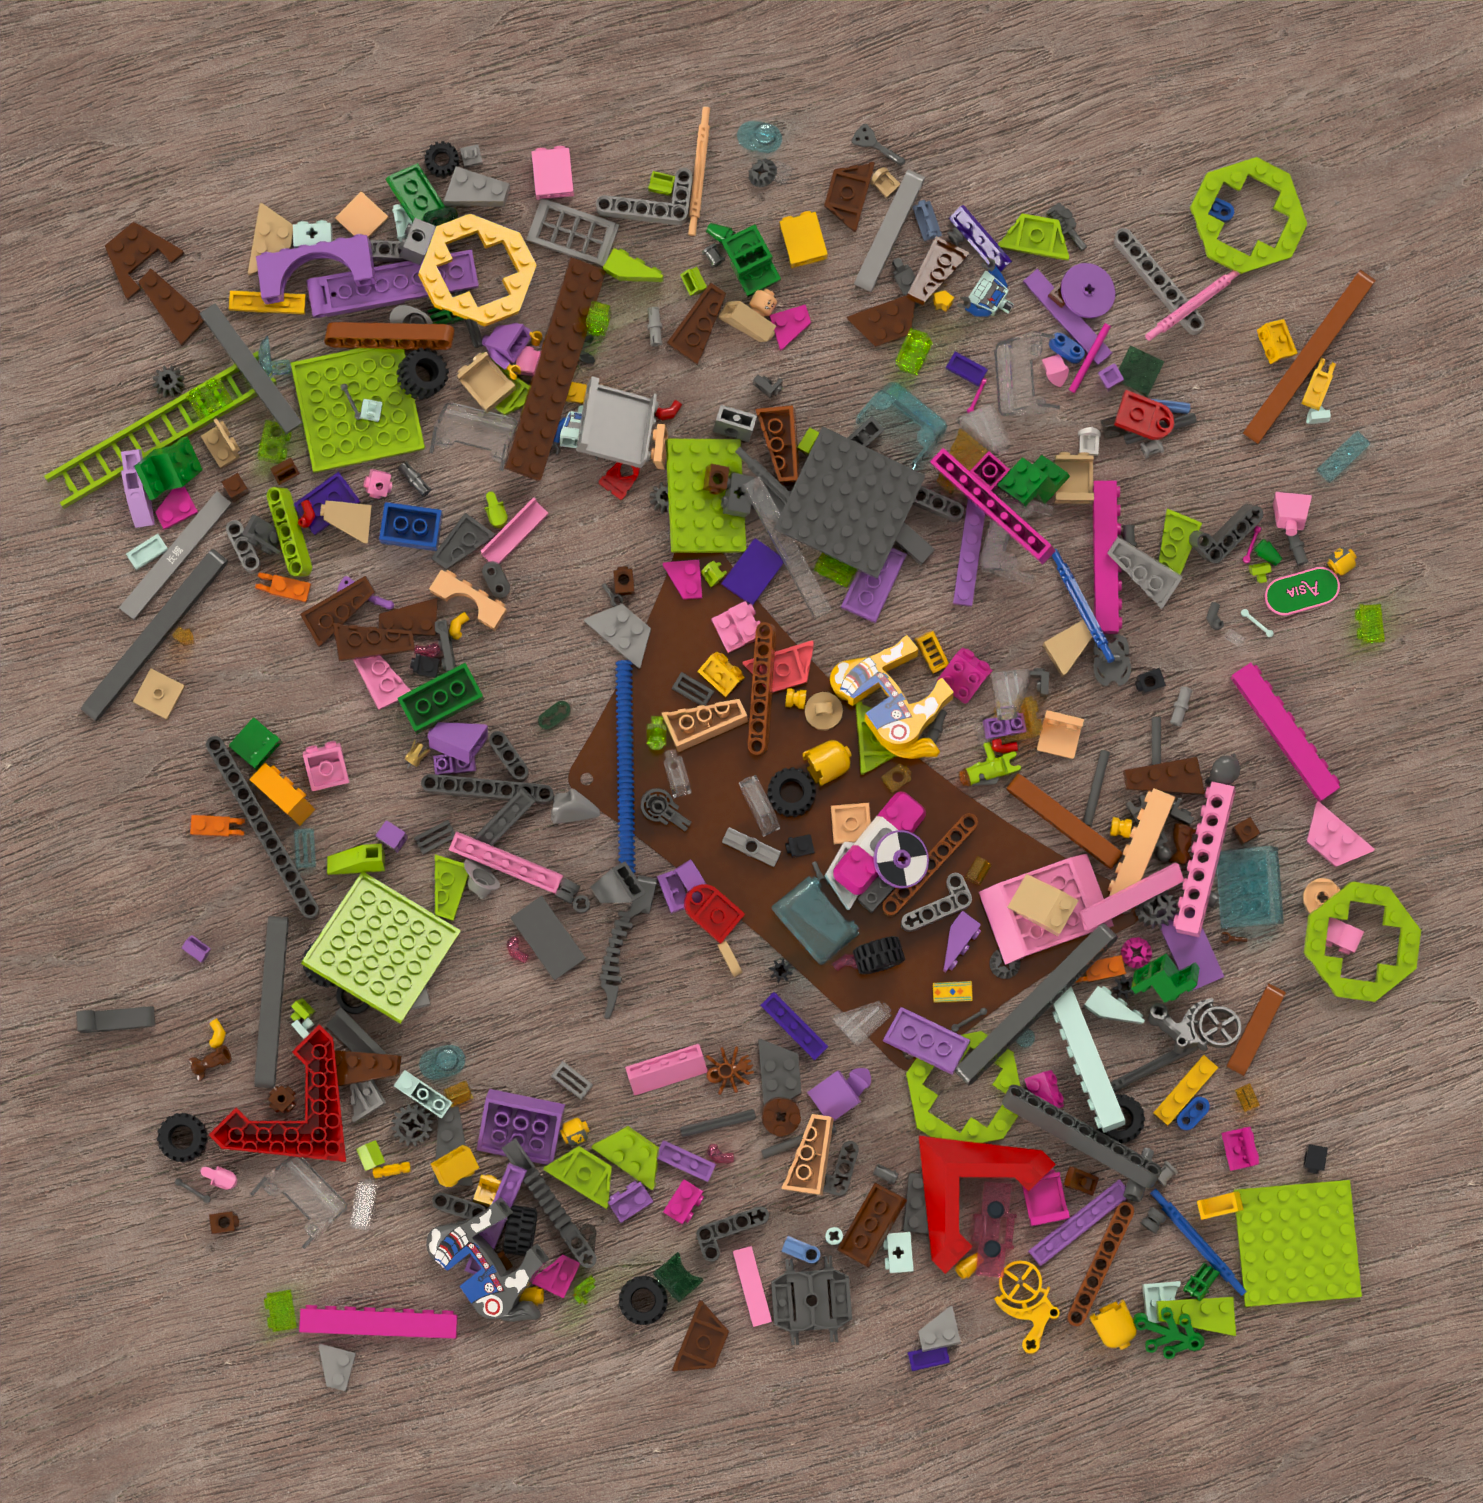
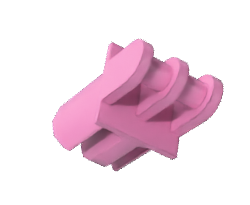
M217 1166L216 1170L208 1167L201 1169V1174L204 1177L212 1179L211 1185L225 1190L233 1189L237 1185L236 1175L227 1169Z

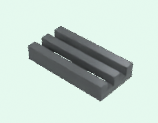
M683 672L680 673L672 687V690L700 706H706L714 694L712 689ZM682 678L708 692V695L706 696L682 682ZM678 685H681L682 687L686 688L687 690H689V691L693 692L694 694L698 695L699 697L705 699L704 702H702L701 700L697 699L696 697L690 695L689 693L685 692L684 690L678 688L677 686H678Z
M446 820L414 837L424 855L453 840L455 832L449 820ZM445 826L448 827V829L424 840L423 842H420L422 838L444 828ZM449 832L452 834L451 836L429 846L426 849H424L423 847L424 845L442 837L443 835Z

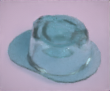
M748 121L739 127L737 139L746 149L771 153L780 147L782 135L780 130L772 124Z
M444 1045L425 1052L421 1056L419 1068L426 1078L432 1080L455 1075L463 1069L465 1055L457 1046Z

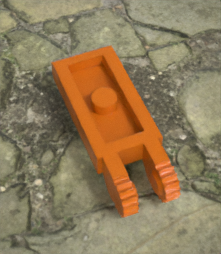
M258 574L260 579L270 580L272 583L271 587L256 584L255 589L307 603L311 583L278 575Z
M191 815L190 834L229 837V835L244 836V831L230 830V824L242 825L245 824V819Z
M1122 955L1097 960L1085 972L1086 976L1080 977L1075 983L1092 982L1125 975Z

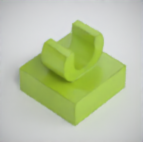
M712 561L701 570V574L710 587L716 585L727 573L726 571L721 572L718 568L721 565L720 562L715 563Z
M1268 562L1248 565L1250 574L1256 575L1257 582H1267L1265 573L1272 572L1271 565Z
M301 998L291 1006L295 1012L290 1017L294 1021L301 1018L305 1020L316 1011Z

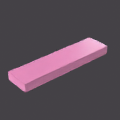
M752 1246L733 1251L753 1327L772 1322Z

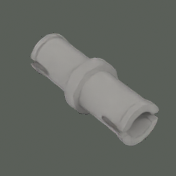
M659 307L647 308L649 318L647 328L650 330V346L654 347L662 345L661 329L663 327L662 323H660Z
M1183 686L1180 688L1177 702H1174L1175 709L1170 721L1172 725L1179 727L1182 726L1185 712L1189 709L1188 703L1193 691Z

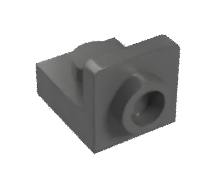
M758 374L753 379V385L769 398L773 395L777 396L783 389L781 386L783 380L781 378L773 386L771 385L772 382L765 376L761 377Z
M1034 668V671H1030L1029 678H1041V680H1037V692H1040V697H1048L1049 672H1045L1043 668Z
M1178 797L1177 801L1174 800L1169 817L1190 826L1194 817L1186 809H1177L1182 798Z

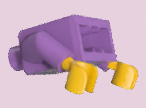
M519 323L499 325L490 336L485 335L482 339V344L489 351V356L504 370L508 369L509 376L513 380L517 379V375L513 372L521 374V369L518 365H511L510 363L516 361L530 338L531 344L534 346H539L540 341H542V333L540 331L532 333L529 328Z

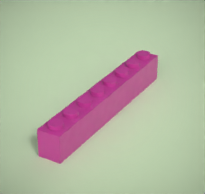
M944 448L930 461L936 470L1042 565L1055 552L1053 546Z
M1093 481L1094 616L1104 634H1118L1119 629H1122V617H1119V610H1122V599H1118V591L1122 590V581L1118 580V572H1121V567L1107 552L1118 537L1117 535H1121V524L1117 523V516L1121 514V507L1117 505V497H1120V486H1117V481Z
M1250 662L1234 673L1230 679L1317 801H1323L1340 788L1338 785L1340 781L1334 774H1330L1326 761L1323 758L1320 759L1316 754L1318 752L1316 747L1312 743L1309 744L1305 739L1306 734L1304 730L1295 725L1293 715L1289 711H1285L1281 698L1279 696L1275 697L1271 684L1267 680L1264 681L1260 676L1262 672L1257 665L1253 666Z
M305 1305V1309L300 1308L299 1332L457 1339L458 1315H454V1311L442 1310V1314H434V1310H422V1313H415V1309H403V1313L395 1312V1308H383V1312H375L376 1308L364 1307V1311H356V1307L344 1306V1310H337V1306H325V1309H317V1305Z

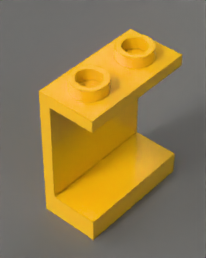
M805 211L800 216L794 218L793 216H787L782 218V221H779V228L783 234L791 269L827 259L828 253L816 212Z

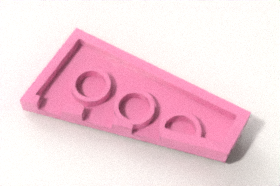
M381 656L353 660L378 711L398 702V697L411 691Z

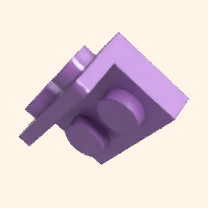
M634 1181L626 1186L627 1191L620 1194V1192H617L609 1197L611 1201L608 1204L621 1223L653 1203L652 1198L641 1182L637 1183Z

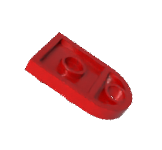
M1125 390L1114 426L1151 440H1161L1172 431L1174 417L1170 409L1164 404ZM1159 421H1165L1168 424V428H1162Z
M708 884L694 886L688 891L684 899V908L687 915L718 943L724 941L745 915L718 889ZM694 892H698L701 895V900L698 903L692 900Z

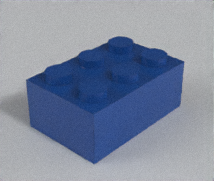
M385 502L379 536L380 543L437 551L443 517L442 510Z

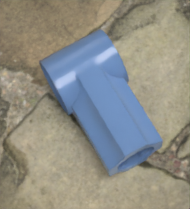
M790 1236L787 1237L781 1251L809 1264H816L821 1257L818 1248ZM812 1249L817 1252L816 1259L808 1260L806 1257L807 1252Z

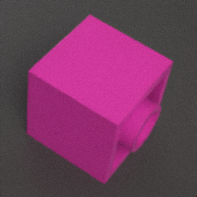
M988 451L970 472L988 489L994 492L998 487L997 484L1010 469Z

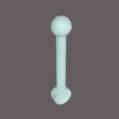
M1247 609L1241 611V615L1249 618L1266 632L1267 637L1274 635L1272 630H1268L1254 619Z

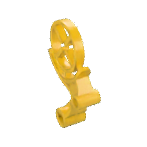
M1014 1261L1002 1270L999 1278L1002 1295L995 1297L994 1300L1008 1315L1033 1322V1328L1022 1342L1023 1350L1027 1354L1033 1355L1040 1349V1341L1049 1319L1057 1320L1060 1312L1048 1300L1047 1296L1051 1287H1047V1289L1042 1288V1277L1039 1270L1030 1262ZM1017 1264L1029 1266L1022 1276L1023 1281L1032 1269L1035 1270L1039 1278L1037 1291L1023 1283V1287L1034 1294L1027 1300L1012 1299L1020 1288L1019 1284L1014 1287L1009 1296L1005 1293L1002 1286L1004 1274L1016 1282L1019 1280L1018 1277L1008 1271L1010 1267ZM1040 1292L1044 1294L1037 1304L1027 1308V1303L1033 1301ZM1006 1298L1013 1303L1022 1304L1023 1309L1010 1307L1003 1303L1002 1300ZM1055 1310L1058 1314L1056 1316H1051V1311ZM1035 1341L1036 1348L1028 1350L1026 1343Z

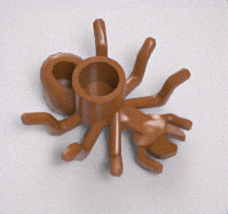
M736 1046L731 1064H729L725 1050L721 1047L720 1050L724 1063L720 1064L709 1055L706 1056L708 1060L718 1066L708 1070L707 1079L714 1084H718L723 1080L718 1092L719 1095L722 1094L728 1079L731 1081L734 1092L738 1093L733 1075L741 1082L750 1085V1082L742 1078L737 1072L740 1071L746 1075L753 1074L754 1071L746 1072L752 1069L753 1064L747 1065L752 1060L747 1059L743 1061V1059L749 1057V1055L741 1057L738 1065H734L738 1052V1046Z

